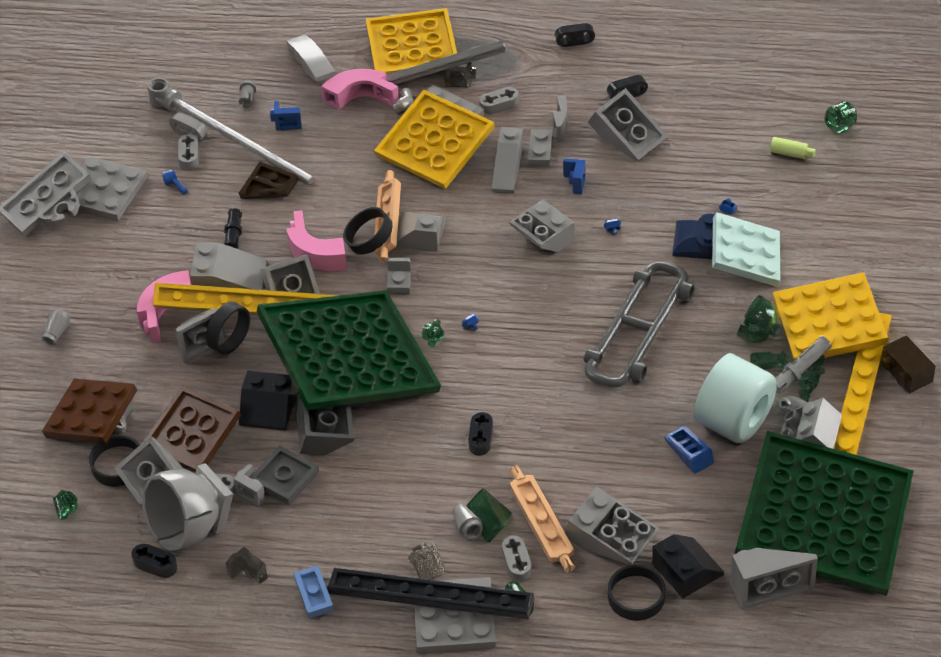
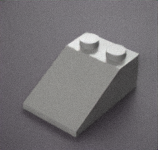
M626 88L596 110L588 121L602 139L637 162L669 137Z
M196 243L190 275L192 285L263 290L264 280L260 268L267 266V259L221 243Z
M762 548L742 550L737 554H733L730 587L741 610L814 589L818 557L816 554Z

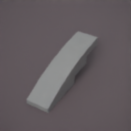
M307 35L286 40L288 49L294 52L296 61L303 66L304 73L316 82L336 75L326 56Z

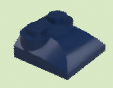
M704 214L697 220H676L672 256L712 259L713 217L715 214Z

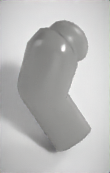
M409 88L402 89L401 98L393 104V109L398 114L406 111L414 102Z
M788 396L779 399L777 406L780 412L787 413L789 410L806 405L808 402L797 396Z
M129 404L114 429L115 433L125 432L127 428L126 418L134 411L131 404Z

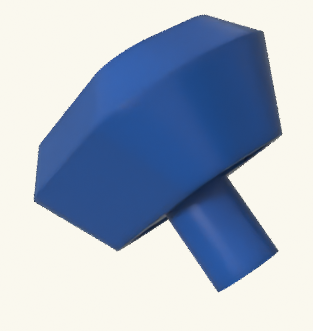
M727 198L721 202L719 209L728 214H733L736 212L737 206L731 202L730 198Z
M619 219L607 220L604 223V228L607 231H612L613 235L617 234L616 230H619L621 226V220Z
M471 314L462 321V327L466 329L472 327L476 331L478 329L476 324L479 321L477 314Z

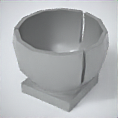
M206 463L198 465L196 473L187 469L159 472L150 476L143 488V509L148 527L156 541H159V544L169 551L191 548L204 541L211 529L215 534L224 532L233 493Z

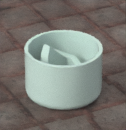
M733 353L723 356L712 368L699 391L694 406V420L735 443L747 441L757 432L771 409L777 389L775 377Z

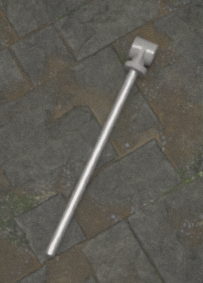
M154 78L148 82L149 101L152 106L165 107L169 111H174L178 108L283 170L297 174L298 178L308 184L313 183V176L181 101L182 94L177 90L169 88V83L166 79Z

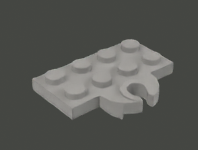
M62 152L1 204L0 213L25 237L42 222L48 226L66 224L68 221L61 212L68 209L71 215L75 216L77 214L80 200L76 193L90 182L92 177L67 153Z

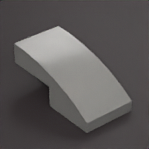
M566 96L557 97V112H553V130L557 143L562 142L567 129Z

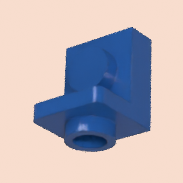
M274 101V109H270L271 122H275L276 130L302 129L300 107L280 108L279 101Z
M564 158L563 176L569 177V184H573V194H582L586 178L585 160Z

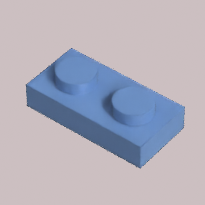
M319 566L294 573V578L309 619L334 611Z

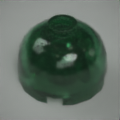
M761 295L756 296L744 316L743 324L745 326L740 325L737 337L750 343H761L766 341L770 335L775 337L781 324L777 323L779 313L774 303Z

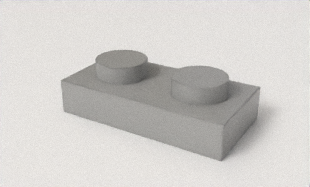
M531 129L528 166L550 167L553 130Z

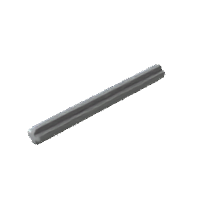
M499 40L386 74V80L397 85L504 53L507 51L504 40Z

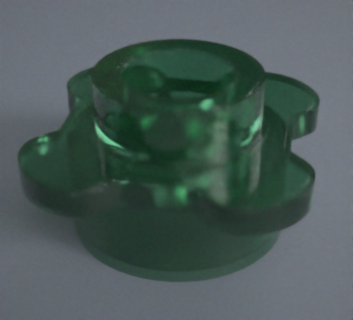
M435 319L433 323H426L422 330V337L428 341V346L434 347L436 342L440 341L444 336V330L441 328V322L438 319Z

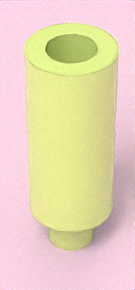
M773 137L770 146V152L804 160L806 156L814 158L816 149L808 148L806 143Z

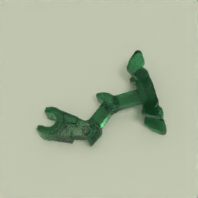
M784 351L781 354H771V352H755L750 354V362L763 370L773 368L776 365H780L784 370V366L789 363V357ZM821 355L812 364L813 369L809 368L807 372L804 371L799 379L803 380L799 382L802 388L799 394L801 399L809 402V394L817 387L821 374L825 373V369L820 368V365H823L825 361L824 355Z

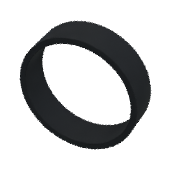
M370 207L357 213L348 222L344 229L343 239L354 253L360 255L368 254L377 250L387 241L392 232L393 224L381 208ZM383 217L381 228L371 239L361 244H352L354 235L363 224L371 219Z
M227 302L214 313L206 331L208 347L223 355L237 349L249 330L251 317L248 309L235 302ZM238 311V320L234 331L223 344L218 346V338L222 326L234 312Z
M124 435L110 436L106 444L97 443L92 448L89 455V464L92 474L98 482L112 487L126 485L119 475L102 474L94 468V464L99 455L110 448L123 446L135 450L140 446L135 439Z
M628 565L620 568L611 576L608 583L610 607L616 614L628 620L640 621L655 616L662 609L665 602V583L663 578L657 571L644 565ZM642 576L655 582L662 594L659 600L648 608L630 609L619 604L614 599L611 591L617 582L626 577Z

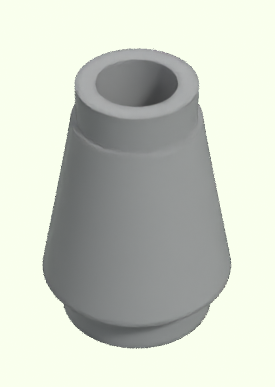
M54 309L53 312H50L42 340L54 345L70 325V315L61 309Z
M458 504L453 508L452 513L460 535L470 540L477 538L483 530L481 519L464 504Z

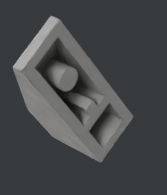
M501 127L492 192L514 193L524 148L523 129Z

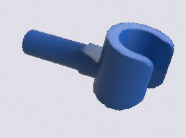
M174 170L162 173L165 185L173 183L183 194L187 193V190L177 180Z

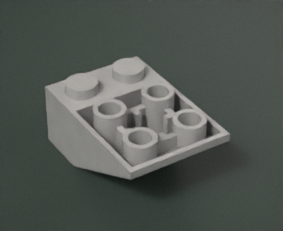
M595 487L568 521L565 534L569 540L586 551L633 565L660 528L600 488Z

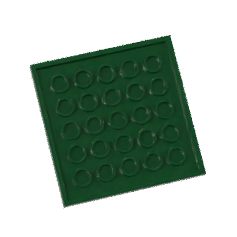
M387 290L260 304L257 307L256 312L307 411L438 393L440 391V382Z
M767 431L734 554L742 550L755 548L816 554L818 557L816 577L887 596L914 470Z

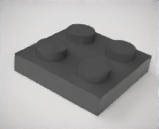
M279 445L250 478L258 480L263 485L264 492L290 505L319 473V466Z

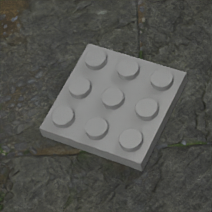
M88 156L81 167L90 174L92 180L76 193L80 200L78 211L119 221L148 178L147 171Z
M491 577L441 580L444 582L491 587ZM414 605L417 653L496 648L494 615Z

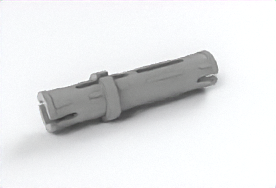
M821 335L796 360L784 366V370L775 377L777 393L781 394L793 381H798L801 378V374L832 347L826 337Z

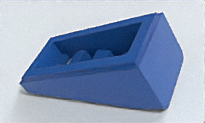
M686 426L664 436L666 442L694 474L714 463L712 449Z

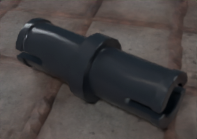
M232 208L228 211L227 224L224 226V233L226 234L224 245L238 249L239 236L242 234V211L240 212V209Z

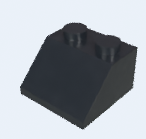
M247 370L241 389L239 425L286 431L297 393L290 376Z
M673 534L653 545L652 565L682 599L724 575V571L693 537Z

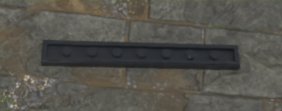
M341 568L333 569L327 587L328 593L333 595L529 620L534 602V593Z

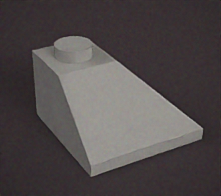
M403 211L397 231L396 247L438 251L447 219L446 216Z
M217 308L195 315L175 329L181 359L184 363L211 349L206 343V331L212 316L218 310ZM222 329L219 334L218 345L224 343Z
M150 436L114 469L138 503L143 506V488L150 476L162 471L183 468L154 437Z

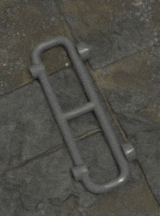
M654 262L649 264L644 271H635L633 276L635 286L595 350L587 349L584 362L587 363L585 374L589 380L612 388L625 385L630 378L637 382L644 380L647 373V364L641 363L643 356L677 299L689 302L694 294L695 285L687 282L688 275L683 268L666 262ZM664 271L679 277L653 323L628 316L644 287L649 285L654 272ZM622 324L647 331L620 377L610 378L594 371L595 367L601 364L603 354Z

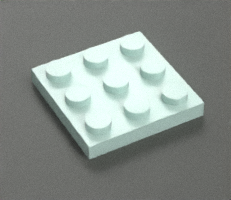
M716 212L713 217L712 268L777 287L780 282V231Z

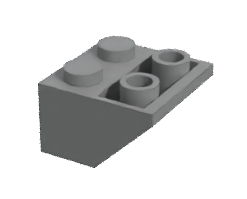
M543 199L510 221V225L542 249L560 252L574 242V222Z
M822 397L796 409L789 410L784 416V423L780 434L834 449L842 414Z

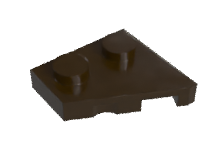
M259 161L239 191V196L241 199L287 197L299 179L297 174Z

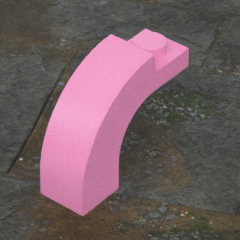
M373 69L348 70L333 76L321 86L323 102L338 110L352 99L358 97H373L391 106L399 99L398 86L386 80V73Z
M293 211L295 221H290L291 228H286L289 248L293 256L298 257L308 254L311 267L316 270H347L343 238L323 240L312 237L305 230L303 211Z
M189 270L165 275L151 283L141 294L137 305L140 327H144L145 335L150 334L151 343L161 342L159 320L161 315L169 309L153 307L155 282L191 285Z

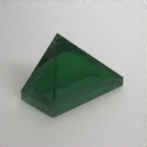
M481 489L467 504L468 509L481 519L483 527L481 534L488 543L506 526L512 514L509 509L485 489Z

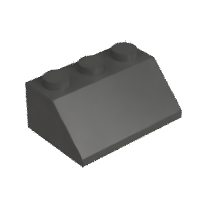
M298 392L296 393L295 403L300 454L324 456L353 442L354 433L350 405L307 411Z

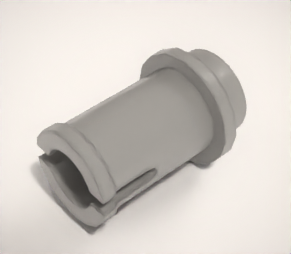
M245 80L240 84L239 104L241 105L243 101V107H250L252 105L253 94L257 88L253 81Z

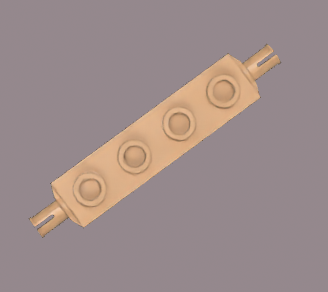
M392 170L385 172L384 183L378 187L377 207L381 208L388 215L393 224L392 232L387 241L377 250L373 251L379 256L378 261L380 263L387 262L388 252L396 248L401 183L394 178ZM383 217L376 218L374 235L381 228Z
M515 465V468L514 466L511 467L510 473L514 480L510 483V490L550 563L560 562L566 573L569 570L570 572L573 571L575 566L569 557L574 555V548L533 475L524 476L518 465Z

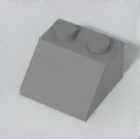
M308 254L260 268L266 290L320 294Z

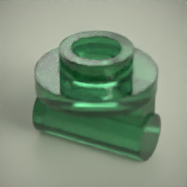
M61 490L53 497V503L60 520L66 519L69 513L75 512L78 509V499L71 491Z

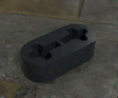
M588 23L561 26L556 29L554 34L557 44L561 47L591 43L595 39L593 26Z
M634 75L610 83L607 87V93L612 99L626 88L633 97H638L647 91L648 84L642 75Z
M479 412L472 416L468 442L469 450L474 455L481 456L490 451L493 419L488 413ZM481 423H484L483 429H479ZM478 438L483 440L481 445H477Z
M139 544L131 552L133 564L138 569L161 578H169L177 572L176 558L170 552L149 544Z

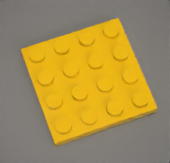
M447 8L366 19L374 70L389 74L457 53ZM457 66V67L450 68V69H447V70L459 69L460 67Z
M423 90L375 148L374 153L375 156L446 190L492 132L495 125L493 121Z
M864 272L773 292V299L793 361L821 335L830 341L829 344L832 347L821 355L819 359L889 344L888 335Z

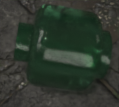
M840 101L827 108L824 118L825 123L834 132H842L856 124L857 111L848 101Z

